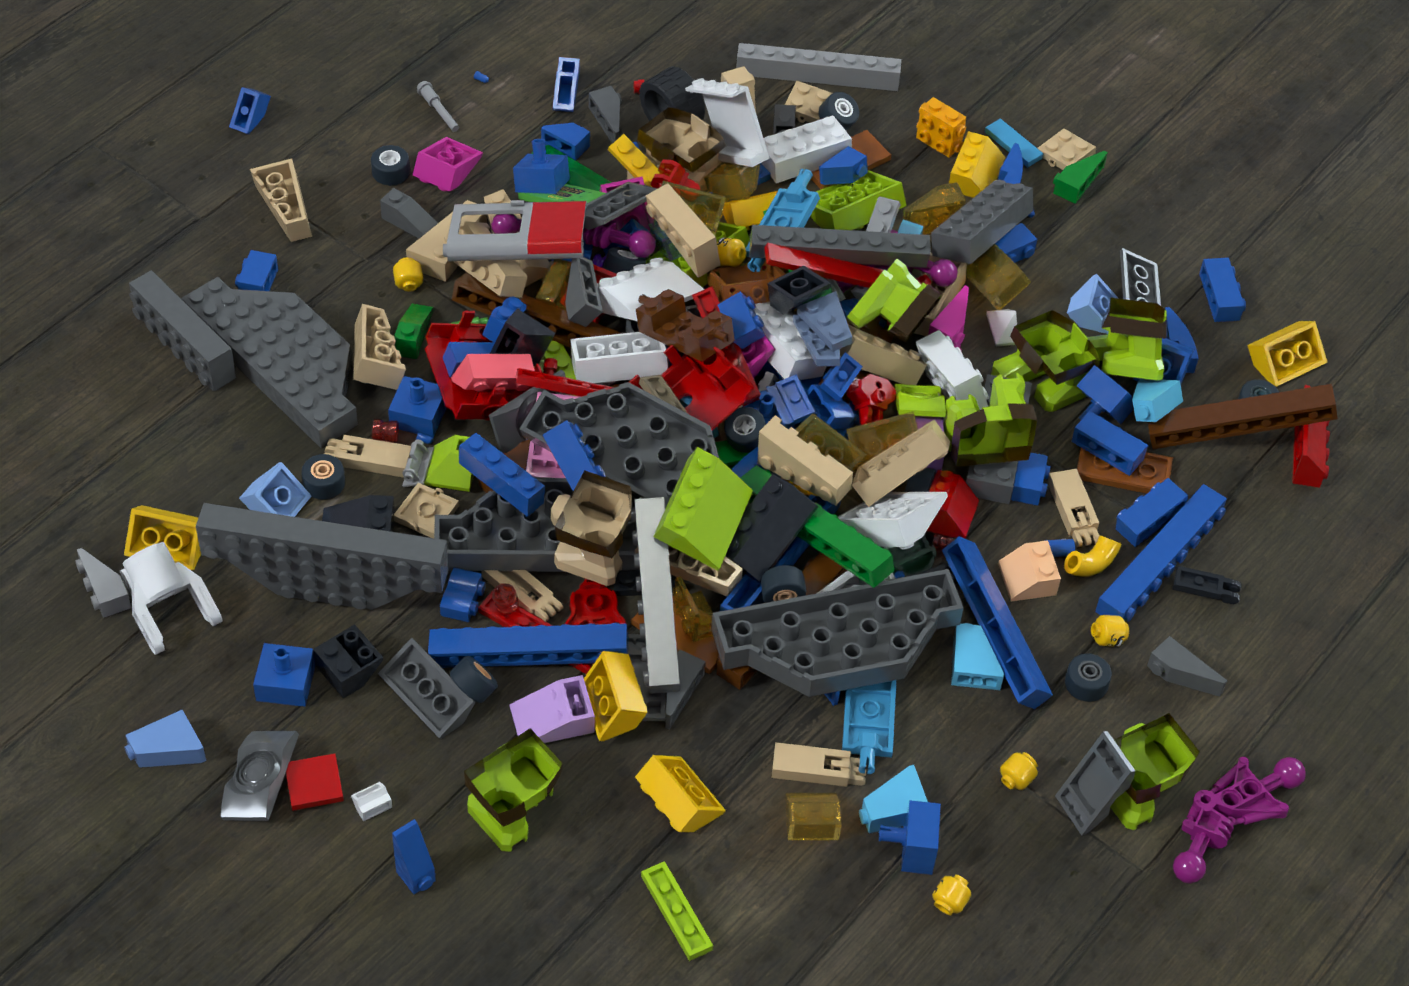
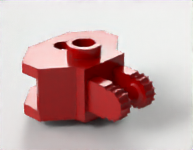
M663 159L658 168L660 174L654 175L650 185L653 188H660L668 183L678 195L690 200L696 199L700 192L699 184L688 178L689 173L679 163Z
M869 374L862 379L854 380L846 390V395L855 405V410L859 411V423L863 426L871 424V428L879 429L883 424V411L887 410L888 404L896 400V390L889 380Z

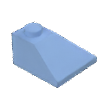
M1095 274L1071 297L1067 314L1081 328L1108 334L1107 330L1101 328L1102 320L1109 307L1110 298L1118 297Z
M279 462L256 479L239 499L249 510L295 517L311 498V495L286 466Z

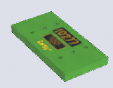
M565 184L556 194L518 192V198L526 202L587 201L589 203L606 193Z

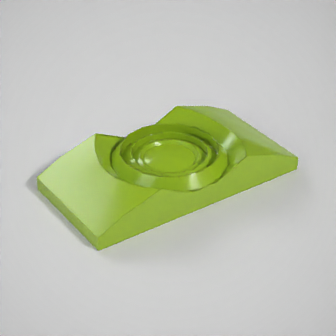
M895 384L893 386L896 390V400L894 401L899 415L945 417L944 395L941 396V386Z

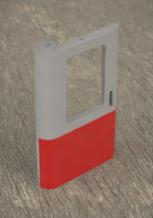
M512 200L510 203L455 204L447 244H443V256L447 257L449 262L583 258V228L587 201L524 203V200ZM523 214L520 232L461 235L459 234L462 216Z

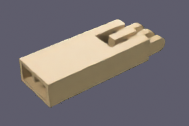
M344 435L342 440L329 439L324 454L338 458L344 468L404 477L402 473L408 458H411L409 455L411 446Z
M1071 469L1049 473L1047 483L1069 537H1073L1076 547L1083 546L1082 539L1086 546L1092 544L1091 538L1094 544H1096L1099 538L1097 531L1099 521L1078 470ZM1071 509H1075V511L1079 510V512H1077L1076 517L1080 521L1076 522Z
M526 570L482 571V577L512 603L545 622L549 620V616L553 617L556 615V611L559 612L563 609V605L554 597V593ZM532 591L539 599L535 600V596L529 597L528 594Z
M775 742L772 778L847 787V784L865 785L866 778L864 776H866V769L865 774L859 772L860 758L850 757L851 751ZM824 766H831V768L824 769ZM834 767L841 768V771L834 770Z

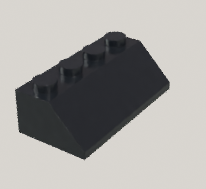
M772 474L744 511L725 556L743 568L744 574L761 583L764 573L774 567L817 510L818 506L791 483Z

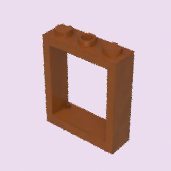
M765 260L763 266L765 265L766 269L762 270L761 267L760 272L751 271L747 267L748 263H742L737 267H716L707 273L708 288L713 286L720 303L741 291L746 297L750 296L754 303L757 304L770 302L767 283L785 275V273L779 267L767 265Z

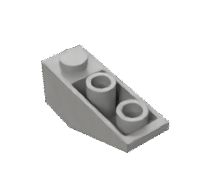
M77 549L79 559L75 560L79 573H84L86 576L83 578V582L87 592L92 591L93 596H90L94 609H100L103 618L130 609L129 596L121 576L84 549Z

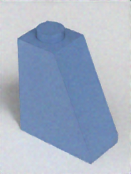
M183 710L126 734L128 745L124 746L129 759H135L139 767L194 764L206 761L204 748Z

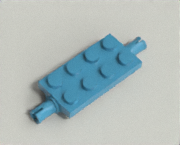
M800 169L796 180L791 182L787 189L779 188L759 225L804 228L820 199L818 192L806 189L813 176L810 170L805 169L804 171V169ZM750 242L746 247L747 257H749L750 254ZM751 258L747 267L753 272H760L766 258Z
M896 680L846 690L842 750L860 755V773L865 774L866 765H868L867 774L875 772V756L892 758Z

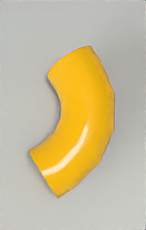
M1099 535L1095 546L1088 553L1084 554L1073 551L1067 555L1064 562L1065 571L1071 575L1090 577L1101 573L1113 562L1122 544Z

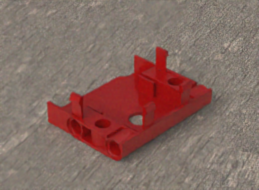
M464 311L459 324L431 323L425 337L428 343L425 352L445 406L453 411L455 419L490 420L489 414L529 390L517 391L516 389L505 390V388L483 391L465 390L452 382L442 358L449 342H492L483 336L486 324L471 323L475 316V311ZM536 363L534 370L542 373L540 365Z
M671 345L664 351V354L672 366L663 372L661 376L678 400L685 396H692L691 403L685 407L689 415L710 425L711 430L715 429L745 403L746 396L755 387L747 375L724 357L725 353L716 346L713 347L716 353L701 362L687 354L681 357L675 347ZM636 375L629 381V383L642 389L639 384V375Z

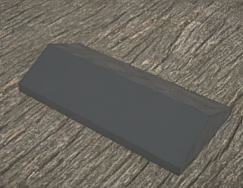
M632 182L624 183L587 203L584 227L591 230L606 224L646 202V195L658 188Z
M1122 248L1120 250L1123 299L1152 302L1161 306L1157 263Z
M413 638L378 673L440 739L461 726L476 703L459 689L448 673Z

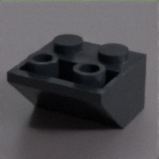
M516 309L505 322L490 354H531L533 366H535L536 363L540 364L556 333L521 310Z
M355 624L313 649L315 666L343 699L364 687L383 661V656Z

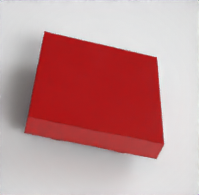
M336 754L289 762L286 776L292 811L344 801Z

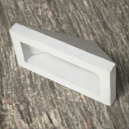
M1010 309L987 311L986 315L996 347L1015 345L1010 335L1014 326L1017 325L1016 311Z

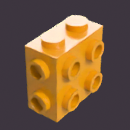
M934 97L927 103L924 102L919 108L920 115L916 125V138L949 158L955 152H959L964 143L963 135L966 131V116Z

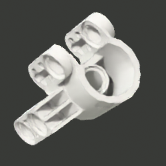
M164 542L151 545L135 553L122 563L124 569L120 570V574L132 596V615L155 655L165 651L163 637L147 608L186 590V588L189 589L206 621L210 622L212 626L222 622L221 614L202 578L180 562L175 563Z

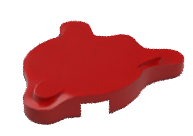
M585 578L580 588L572 592L570 596L571 615L565 624H626V620L617 610L618 600L615 591H611L603 584Z

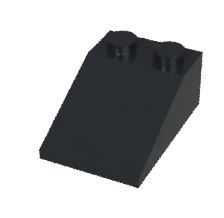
M368 495L325 507L322 521L393 532L394 496Z

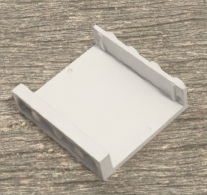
M701 78L694 80L691 86L685 88L690 93L703 94L712 127L721 134L726 144V147L719 152L718 159L720 161L754 167L769 159L748 86H741L738 83L727 84V82H716L715 80L706 81Z

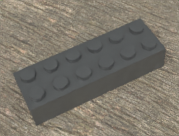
M1004 180L993 181L931 232L932 256L968 264L973 263L1033 211V188L1024 186L1021 183H1006Z
M152 270L129 282L131 291L129 296L133 302L134 308H132L135 317L138 320L142 319L151 333L155 332L164 346L168 345L177 359L181 358L185 362L187 369L190 372H195L204 386L208 385L213 391H216L236 379L232 349Z
M987 374L985 390L989 396V399L986 400L988 407L990 405L993 379L997 377ZM1025 382L1024 400L1026 404L1029 403L1032 386L1030 382ZM1018 461L969 465L966 483L977 498L1009 504Z

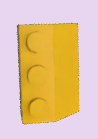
M968 131L952 168L948 191L974 198L993 181L998 179L1000 169L1006 157L989 137Z
M778 191L720 203L719 206L728 224L744 226L747 230H750L751 225L760 224L764 217L763 211L769 208Z
M1298 321L1247 345L1254 367L1268 382L1276 387L1327 363L1315 321Z
M143 505L132 508L124 555L131 557L151 545L164 542L175 563L180 562L188 569L194 570L201 555L196 531L198 517Z
M602 651L584 677L595 716L594 727L599 741L608 740L637 728L647 714V706L644 703L629 654Z
M653 755L635 776L641 784V789L652 797L656 802V808L669 818L670 825L678 832H695L723 815L726 811L681 756Z

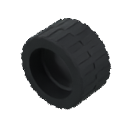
M671 66L641 84L639 97L641 106L649 121L668 107L694 114L701 120L704 119L705 102L702 93L686 91L685 88L691 86L694 81L686 71L679 67Z

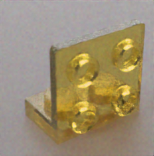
M681 576L676 577L675 587L673 588V611L676 616H680L683 631L685 634L690 635L693 642L713 636L711 630L713 612L702 591L690 594Z

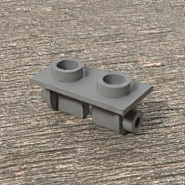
M417 439L411 444L409 454L411 458H408L402 473L404 476L403 487L416 486L417 483L424 485L435 448H426L422 440Z

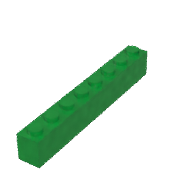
M758 465L740 477L753 490L748 501L749 504L772 476L771 472L762 469ZM815 503L818 508L797 535L799 538L873 588L894 572L893 555L889 550L881 548L871 538L863 536L853 526H848L836 515L830 514L818 503Z

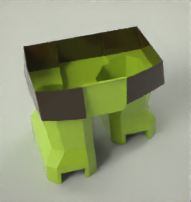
M896 259L887 271L884 270L849 313L846 320L860 329L881 315L891 323L887 330V335L895 337L905 344L924 321L925 317L936 306L942 294L929 284L923 283L921 285L909 273L906 265Z
M1110 298L1109 307L1104 315L1101 327L1107 330L1108 334L1087 337L1095 347L1100 361H1103L1102 371L1111 375L1163 380L1164 362L1161 352L1162 338H1167V311L1157 303Z
M1051 310L1014 326L1010 337L1018 348L1017 352L994 361L991 375L998 376L1002 374L1004 378L1012 379L1016 378V373H1019L1023 376L1024 381L1028 382L1047 374L1050 378L1037 385L1034 396L1045 411L1054 412L1087 397L1077 385L1094 365L1100 366V359L1093 344L1073 321Z
M1016 373V378L1003 379L1002 374L994 378L989 407H982V410L979 409L976 398L971 394H968L967 400H955L954 396L946 400V415L943 420V429L945 435L950 440L948 451L951 452L950 456L956 466L1029 460L1034 442L1037 418L1033 405L1026 404L1024 400L1025 382L1023 376L1019 373Z
M1170 713L1147 724H1137L1125 730L1124 735L1114 739L1135 770V775L1129 789L1120 795L1110 807L1127 829L1136 830L1137 825L1145 821L1149 823L1152 821L1155 810L1154 799L1160 797V792L1178 784V781L1181 782L1200 753Z
M529 728L464 771L465 785L472 793L468 797V813L501 851L511 852L513 845L522 839L525 842L527 841L529 831L525 818L527 815L526 811L533 806L536 807L539 802L545 799V796L553 795L554 785L562 772V762Z

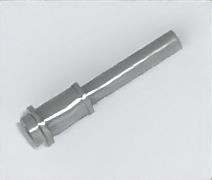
M427 81L420 82L417 86V93L423 96L429 106L436 109L450 129L456 132L459 126L441 104V99L432 89V84Z

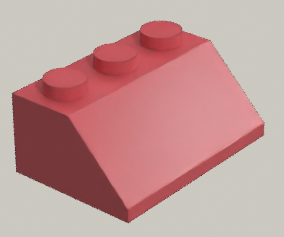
M467 354L451 379L452 382L465 390L483 391L505 388V390L516 389L517 391H525L530 386L516 383L517 368L535 370L531 354Z

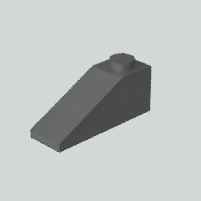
M612 86L589 92V109L613 144L619 138L620 105L622 104V99Z
M395 188L380 200L382 219L419 239L438 224L415 200Z
M584 257L572 258L565 304L568 319L584 327H587L603 310L593 262Z
M1170 636L1151 652L1147 667L1155 675L1160 676L1165 681L1219 697L1222 695L1227 683L1224 677Z
M680 649L677 652L680 691L666 693L665 728L669 730L705 675L706 661Z

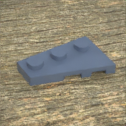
M836 291L797 307V314L832 352L852 344V334Z
M798 314L793 315V323L816 366H840V349L832 352Z

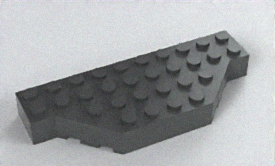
M216 277L181 298L232 349L234 365L320 448L326 446L329 439H337L358 425L356 407L345 397L352 364L350 344L295 293L231 289L219 277Z
M629 382L620 384L619 387L608 390L602 389L588 393L583 397L566 400L543 390L520 427L524 438L551 452L543 434L566 420L573 423V425L577 424L583 433V436L580 437L584 445L588 444L594 453L592 460L596 466L600 465L606 478L631 486L632 497L636 499L664 497L665 509L687 459L697 447L719 458L710 425Z
M536 478L545 485L544 504L528 517L495 491H489L476 501L475 506L468 511L464 510L459 515H435L434 539L447 540L448 571H452L455 567L468 571L526 570L566 572L557 569L554 563L555 551L560 541L557 540L555 526L551 521V508L559 495L567 494L571 496L573 490L567 479ZM631 517L622 534L623 543L619 549V556L623 562L621 571L640 570V568L635 569L634 564L635 549L638 545L633 546L632 531H637L636 522L631 523Z
M209 503L203 504L196 523L201 556L212 559H225L275 594L285 598H299L310 602L318 601L335 606L343 605L356 609L374 610L415 590L442 593L448 573L447 540Z
M949 569L882 581L875 588L865 584L715 612L712 615L711 630L724 670L748 665L811 697L904 679L936 629L960 625L963 605Z

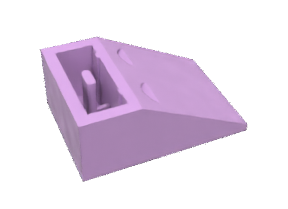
M583 675L558 680L510 704L517 736L531 728L544 743L594 733L595 716Z

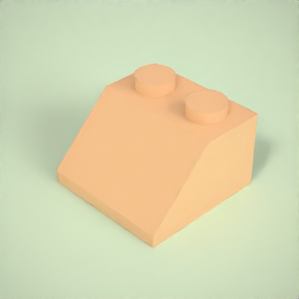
M1048 540L1025 543L999 560L998 565L1011 602L1057 595L1061 578Z

